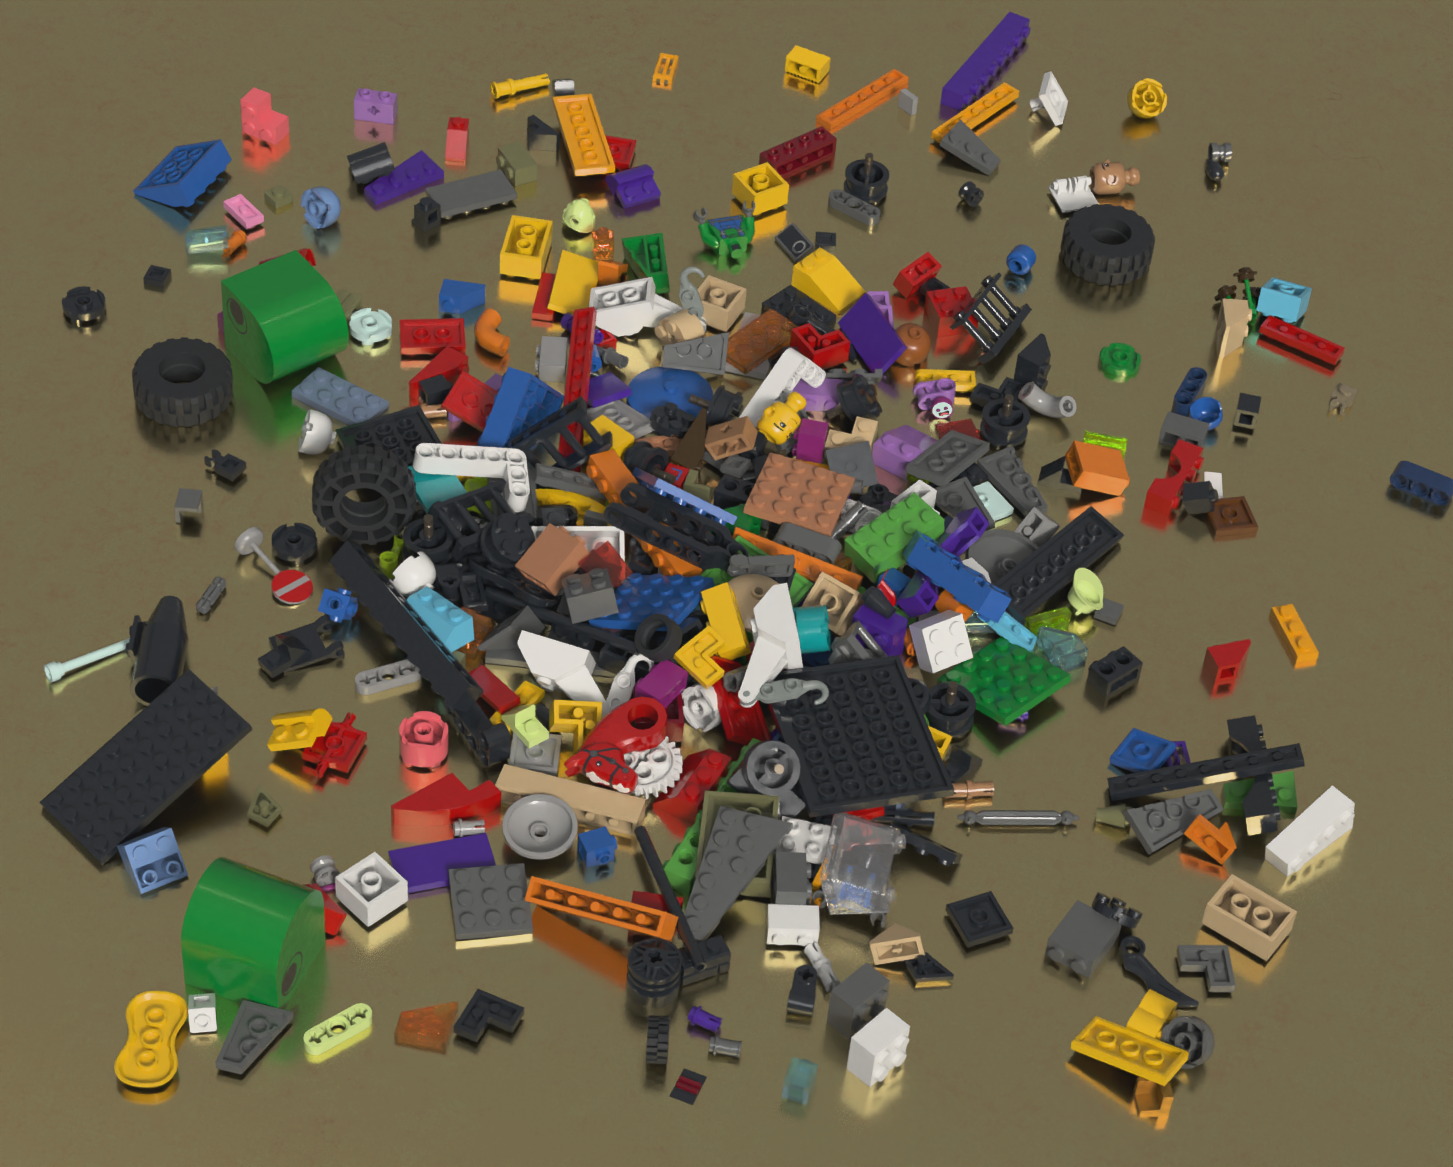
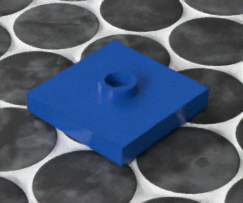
M1133 728L1109 757L1110 764L1134 773L1160 769L1174 752L1176 745L1172 741Z

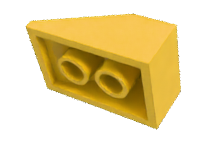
M820 247L793 266L791 285L838 314L853 305L866 293L834 255Z

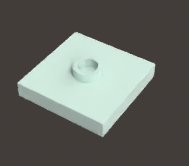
M988 481L973 487L994 521L1013 514L1014 508Z

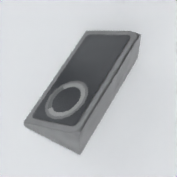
M794 223L788 225L774 238L795 263L800 262L814 252L812 242Z

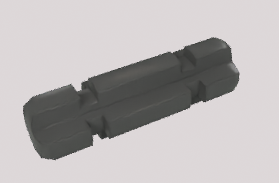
M217 576L213 579L212 584L208 586L201 599L196 603V611L198 613L206 614L209 611L210 606L214 604L226 587V580Z

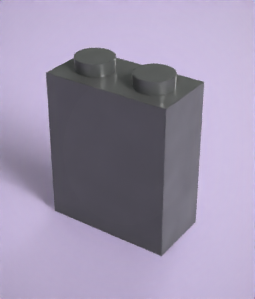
M1077 900L1048 938L1045 955L1073 969L1076 973L1090 978L1118 940L1121 924L1113 918L1109 919L1101 915L1092 907Z

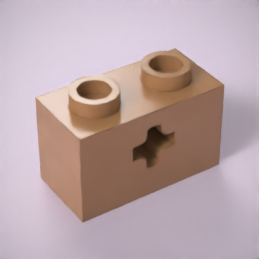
M748 416L709 427L704 445L714 460L722 459L752 450L758 431Z

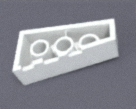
M1331 786L1266 846L1265 859L1287 877L1294 871L1297 872L1306 862L1353 828L1355 803L1334 786Z

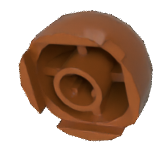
M913 323L897 327L895 331L905 343L907 349L897 358L896 362L909 367L919 363L922 364L927 358L931 347V340L927 331L918 324Z

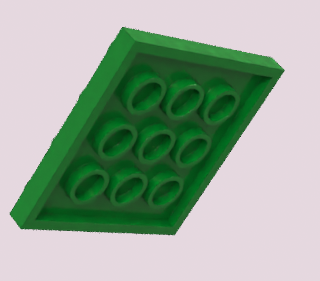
M1001 636L975 653L973 658L961 662L937 678V684L949 683L950 681L957 682L958 685L965 687L973 694L978 711L1006 726L1071 682V674L1025 648L1010 643L1008 639Z

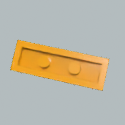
M1293 604L1271 607L1270 615L1295 662L1317 659L1319 652Z

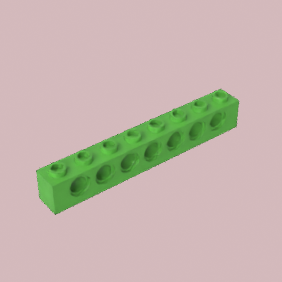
M752 738L748 746H743L737 762H732L727 777L721 778L717 792L737 793L726 782L743 760L746 752L754 744L761 742L760 740ZM703 810L698 812L694 825L687 828L681 844L677 843L674 847L671 859L665 860L662 865L673 890L686 896H690L695 883Z

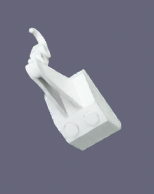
M523 630L517 642L540 688L548 692H553L554 689L563 691L572 701L602 702V718L615 707L631 699L633 686L636 684V663L641 660L646 661L649 664V671L654 665V661L649 660L641 653L638 656H631L626 666L615 676L605 701L591 676L596 662L589 650Z

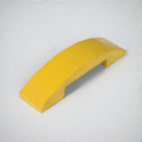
M535 489L538 506L571 505L577 509L578 517L584 518L587 510L604 514L603 512L606 509L605 506L597 501L577 493L557 489Z

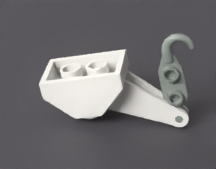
M687 267L682 270L680 274L679 297L683 307L655 294L656 286L652 277L591 288L589 307L594 306L597 311L595 326L618 337L629 336L639 333L643 326L655 328L663 318L682 309H687L690 315L695 314L698 317L705 333L707 321L702 317L704 307L698 289L688 280L690 273H697L701 278H704L705 275L697 267Z
M787 583L773 585L753 608L755 618L750 619L755 647L738 692L739 703L741 706L748 708L752 707L757 700L763 703H775L796 699L809 690L818 689L822 692V696L815 700L814 704H821L829 696L828 687L821 681H805L790 678L773 682L783 668L788 670L803 668L800 642Z

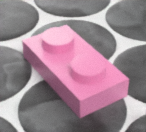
M242 194L223 201L224 208L246 229L264 222V215Z

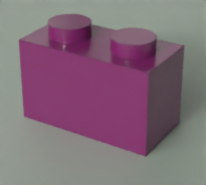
M802 418L801 426L795 430L794 439L798 440V442L794 443L792 455L796 456L798 460L823 464L824 446L827 440L829 423Z
M669 660L653 665L649 674L644 678H640L635 684V698L641 696L654 698L666 708L686 688L688 671Z

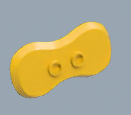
M146 991L132 998L126 1008V1021L129 1029L128 1038L114 1063L115 1073L122 1082L139 1088H155L166 1084L174 1076L178 1068L175 1038L188 1016V1006L185 999L176 993L168 991Z

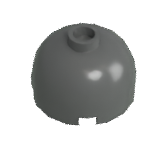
M1196 1016L1176 1017L1162 1031V1042L1189 1052L1188 1060L1181 1067L1182 1069L1197 1067L1206 1062L1213 1054L1215 1046L1214 1033L1211 1027L1201 1018Z

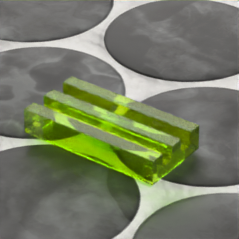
M1085 431L1084 443L1120 450L1123 459L1125 457L1127 438Z

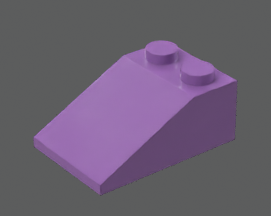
M908 425L889 430L873 444L872 457L874 465L908 482L914 475L906 473V465L938 440Z

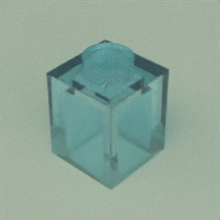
M793 1057L784 1079L782 1097L807 1105L816 1082L818 1064L806 1059Z

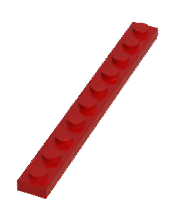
M594 306L577 309L573 313L563 407L581 396L588 402L597 316ZM574 421L567 428L583 447L584 428L579 422ZM560 434L558 451L565 458L575 451ZM581 465L571 471L580 473Z

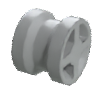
M329 855L316 858L310 865V870L315 875L316 884L320 887L335 883V877L340 875L339 870L335 867L333 857Z

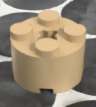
M682 309L660 320L658 326L655 327V334L663 346L702 338L705 336L698 317L695 314L690 315L688 313L689 310Z

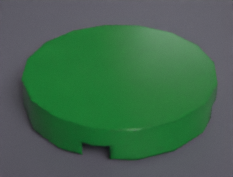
M1111 343L1108 347L1104 346L1099 353L1098 359L1102 369L1116 376L1132 375L1138 371L1141 365V355L1139 352L1137 354L1135 348L1131 345Z

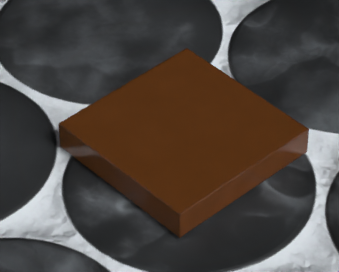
M1245 496L1218 499V502H1215L1214 512L1205 513L1215 537L1255 533L1258 530V525Z

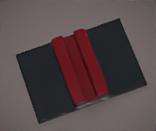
M684 1068L670 1097L693 1105L707 1077Z

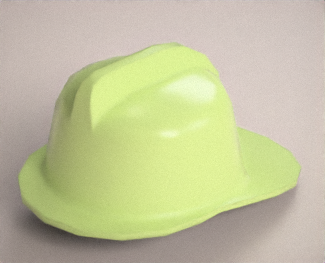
M1079 568L1075 571L1073 585L1068 592L1067 598L1073 606L1075 615L1081 613L1088 614L1093 610L1103 608V586L1101 581L1092 571L1086 568Z

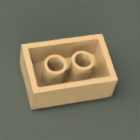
M1231 874L1207 903L1202 924L1267 961L1292 930L1297 911Z

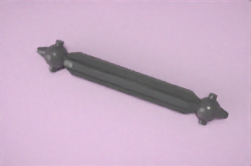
M967 810L963 814L957 815V819L964 821L968 825L975 822L982 825H1055L1059 822L1069 825L1073 821L1079 820V816L1074 815L1068 810L1061 812V814L1054 810H981L977 813L973 810Z

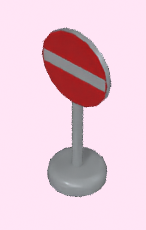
M249 528L237 538L234 549L239 554L247 555L255 551L276 574L272 580L271 588L277 599L287 604H300L311 597L313 583L306 574L297 570L280 571L259 548L264 539L260 528Z

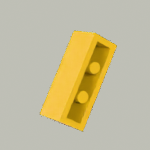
M726 582L702 591L703 600L700 601L704 614H707L709 619L706 622V626H710L725 640V646L715 653L716 656L733 660L752 653L733 588Z

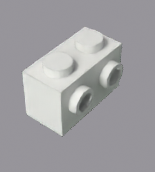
M768 904L766 917L767 944L807 946L812 943V946H814L815 942L818 943L820 931L819 906Z

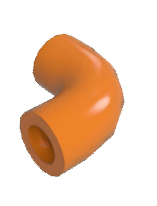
M487 308L481 313L475 323V338L483 349L502 357L509 348L510 338L495 331L502 322L501 316L497 311Z

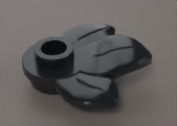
M875 484L868 487L867 493L860 496L859 501L883 513L890 509L891 501L898 497V495L889 492L885 485Z

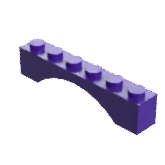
M977 507L959 512L937 543L944 550L959 557L982 536L990 523ZM918 570L896 602L909 618L929 613L939 598V586L933 584L927 575Z

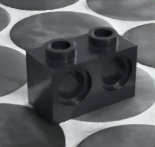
M724 474L714 491L713 505L720 509H727L740 504H746L755 484Z
M1123 646L1116 651H1111L1099 661H1094L1088 668L1089 672L1086 682L1104 698H1107L1138 680L1143 662Z

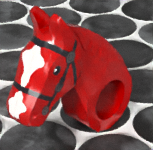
M641 696L612 709L592 728L579 752L565 761L564 766L567 770L564 773L567 777L582 773L594 783L611 787L626 794L633 792L638 785V774L626 764L624 754L655 748L665 740L668 723L664 706L654 698ZM641 717L650 718L656 722L654 726L645 730L636 729L631 726L632 721Z

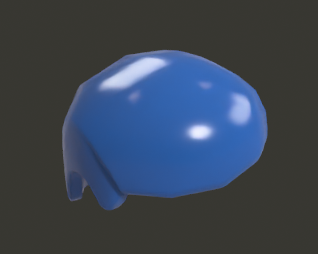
M1212 397L1196 399L1190 406V418L1209 423V430L1218 427L1223 420L1221 403Z

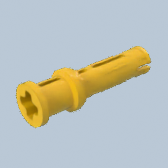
M544 73L517 80L507 78L505 81L498 83L493 81L490 83V92L494 99L504 95L513 96L518 91L548 86L550 79L545 78L548 77V74Z

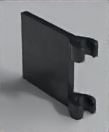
M328 615L319 617L311 624L279 634L298 638L311 651L310 656L288 668L284 673L328 658H342L345 655L344 646L341 641H335L325 648L318 632L326 633L332 630L331 619ZM275 636L269 637L272 648H276Z

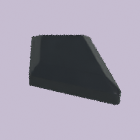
M925 952V956L920 955L915 959L904 960L903 963L915 982L953 980L954 977L952 972L927 952Z

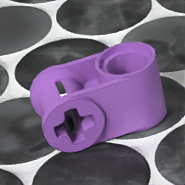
M948 378L917 383L913 387V394L918 398L919 408L922 410L931 409V403L938 397L949 398L952 404H954L956 383Z

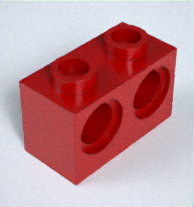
M927 252L902 269L894 280L893 286L907 299L920 290L923 284L934 277L936 278L942 266Z

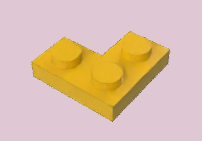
M707 626L674 654L673 658L707 690L724 676V670L710 657L725 646V640L710 626Z

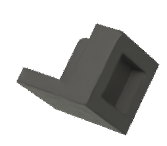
M179 488L174 506L176 523H181L184 511L202 513V490Z

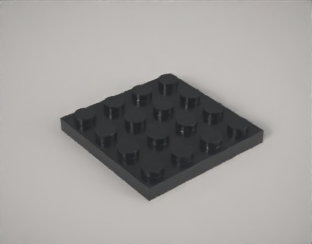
M420 405L335 430L336 437L343 449L352 446V448L359 447V445L382 447L385 451L389 450L395 453L398 459H403L408 467L413 465L416 447L419 444H442Z

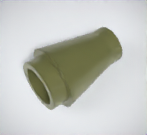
M1122 804L1097 808L1096 821L1125 828V826H1130V824L1123 815V812L1132 809V807Z

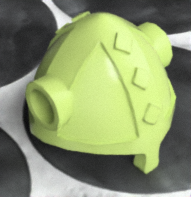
M581 198L567 204V207L563 210L562 223L581 233L592 232L595 229L596 220L589 201Z

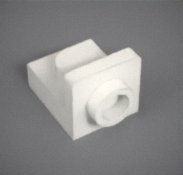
M215 993L189 995L190 1032L216 1031Z

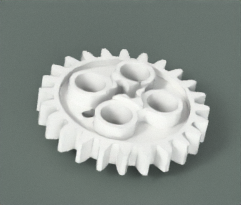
M668 736L655 748L624 754L626 764L638 774V785L633 792L627 793L628 795L633 793L635 796L640 797L641 794H644V797L648 799L649 794L653 793L655 797H658L659 790L667 793V786L674 788V780H680L679 773H682L683 765L682 756H680V749L676 748L675 742L669 743Z

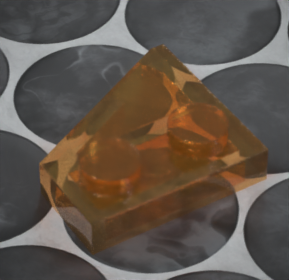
M458 1002L401 1012L394 1032V1039L446 1049L458 1011Z

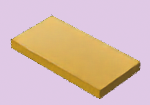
M562 250L547 308L562 314H573L574 310L588 308L591 288H596L598 282L599 262Z
M1095 1016L1071 1041V1049L1163 1086H1166L1185 1064L1189 1056V1052L1098 1016Z

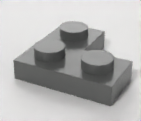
M1178 945L1176 952L1180 971L1205 972L1209 992H1234L1236 984L1228 945Z

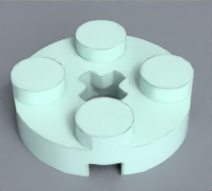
M371 308L360 309L352 314L351 321L349 322V331L363 345H372L374 342L382 341L392 335V319L387 312L378 309V312L371 311Z

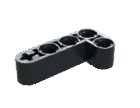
M476 701L466 713L457 709L453 711L444 704L447 715L485 767L488 768L510 758L511 736L503 722L493 725Z

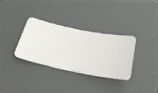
M1204 472V481L1211 482L1213 488L1218 492V499L1224 498L1222 474Z

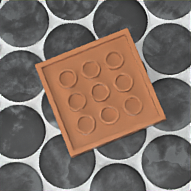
M770 452L744 506L743 513L777 524L792 523L831 537L854 486L855 478Z

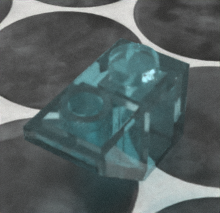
M1045 626L1039 627L1036 644L1050 659L1051 664L1066 672L1085 665L1088 648L1076 634Z

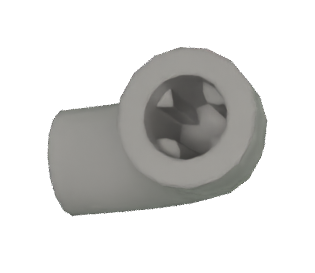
M1033 382L1024 385L1018 395V398L1031 409L1052 418L1071 417L1077 409L1073 397L1051 395L1040 389Z

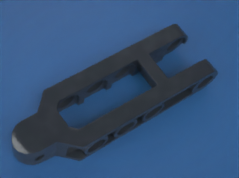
M628 483L620 492V498L626 506L612 502L603 512L605 520L610 525L701 569L719 568L727 572L730 565L729 560L731 556L739 554L738 550L748 557L747 549L732 538L728 527L636 483ZM630 492H633L637 498L633 497ZM670 511L674 512L677 517H674ZM613 512L617 513L619 515V518L616 517L613 514ZM690 521L695 522L697 527L693 526ZM710 530L714 531L717 536L712 535ZM653 531L657 532L660 537H657ZM673 541H676L680 547L676 546ZM693 550L698 552L700 557L695 555Z

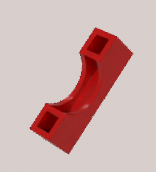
M1181 439L1177 441L1171 451L1168 468L1175 476L1154 479L1147 491L1145 508L1169 516L1173 509L1176 510L1181 500L1180 496H1183L1184 484L1193 483L1197 473L1196 469L1200 470L1203 465L1204 458L1201 457L1202 447Z

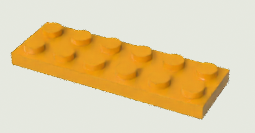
M592 94L553 97L552 104L575 176L615 173V164Z

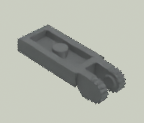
M735 554L729 560L730 565L727 573L732 577L745 574H759L766 577H788L792 575L795 558L794 555L783 554L748 557L743 554Z

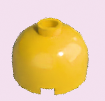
M1148 78L1134 84L1127 94V104L1130 111L1143 119L1155 117L1164 111L1167 105V95L1162 90L1163 86L1156 80Z

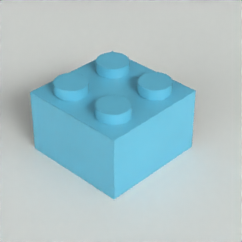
M1272 277L1261 287L1256 311L1262 312V315L1267 317L1269 315L1281 317L1285 322H1296L1307 311L1312 288Z

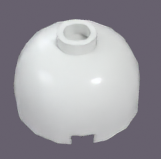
M308 410L301 429L303 431L302 438L299 437L298 452L315 455L324 452L329 444L333 445L336 432L332 431L333 424L327 415L319 411Z
M418 552L420 556L417 558L413 556L407 558L393 572L395 576L394 581L390 579L405 597H409L426 586L431 589L434 588L432 584L436 578V570L433 562L424 552Z
M696 683L683 691V714L693 728H701L706 732L722 722L717 706V694L712 686L706 690L700 683Z

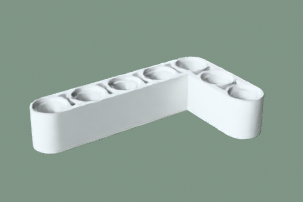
M788 348L739 418L748 416L756 430L759 431L757 429V421L767 407L776 401L784 403L788 394L792 392L800 379L814 388L819 387L826 377L825 371L795 349Z
M421 443L416 447L413 468L417 472L503 478L507 482L504 487L505 500L512 510L517 513L524 511L526 508L530 487L527 460L523 451L513 448Z

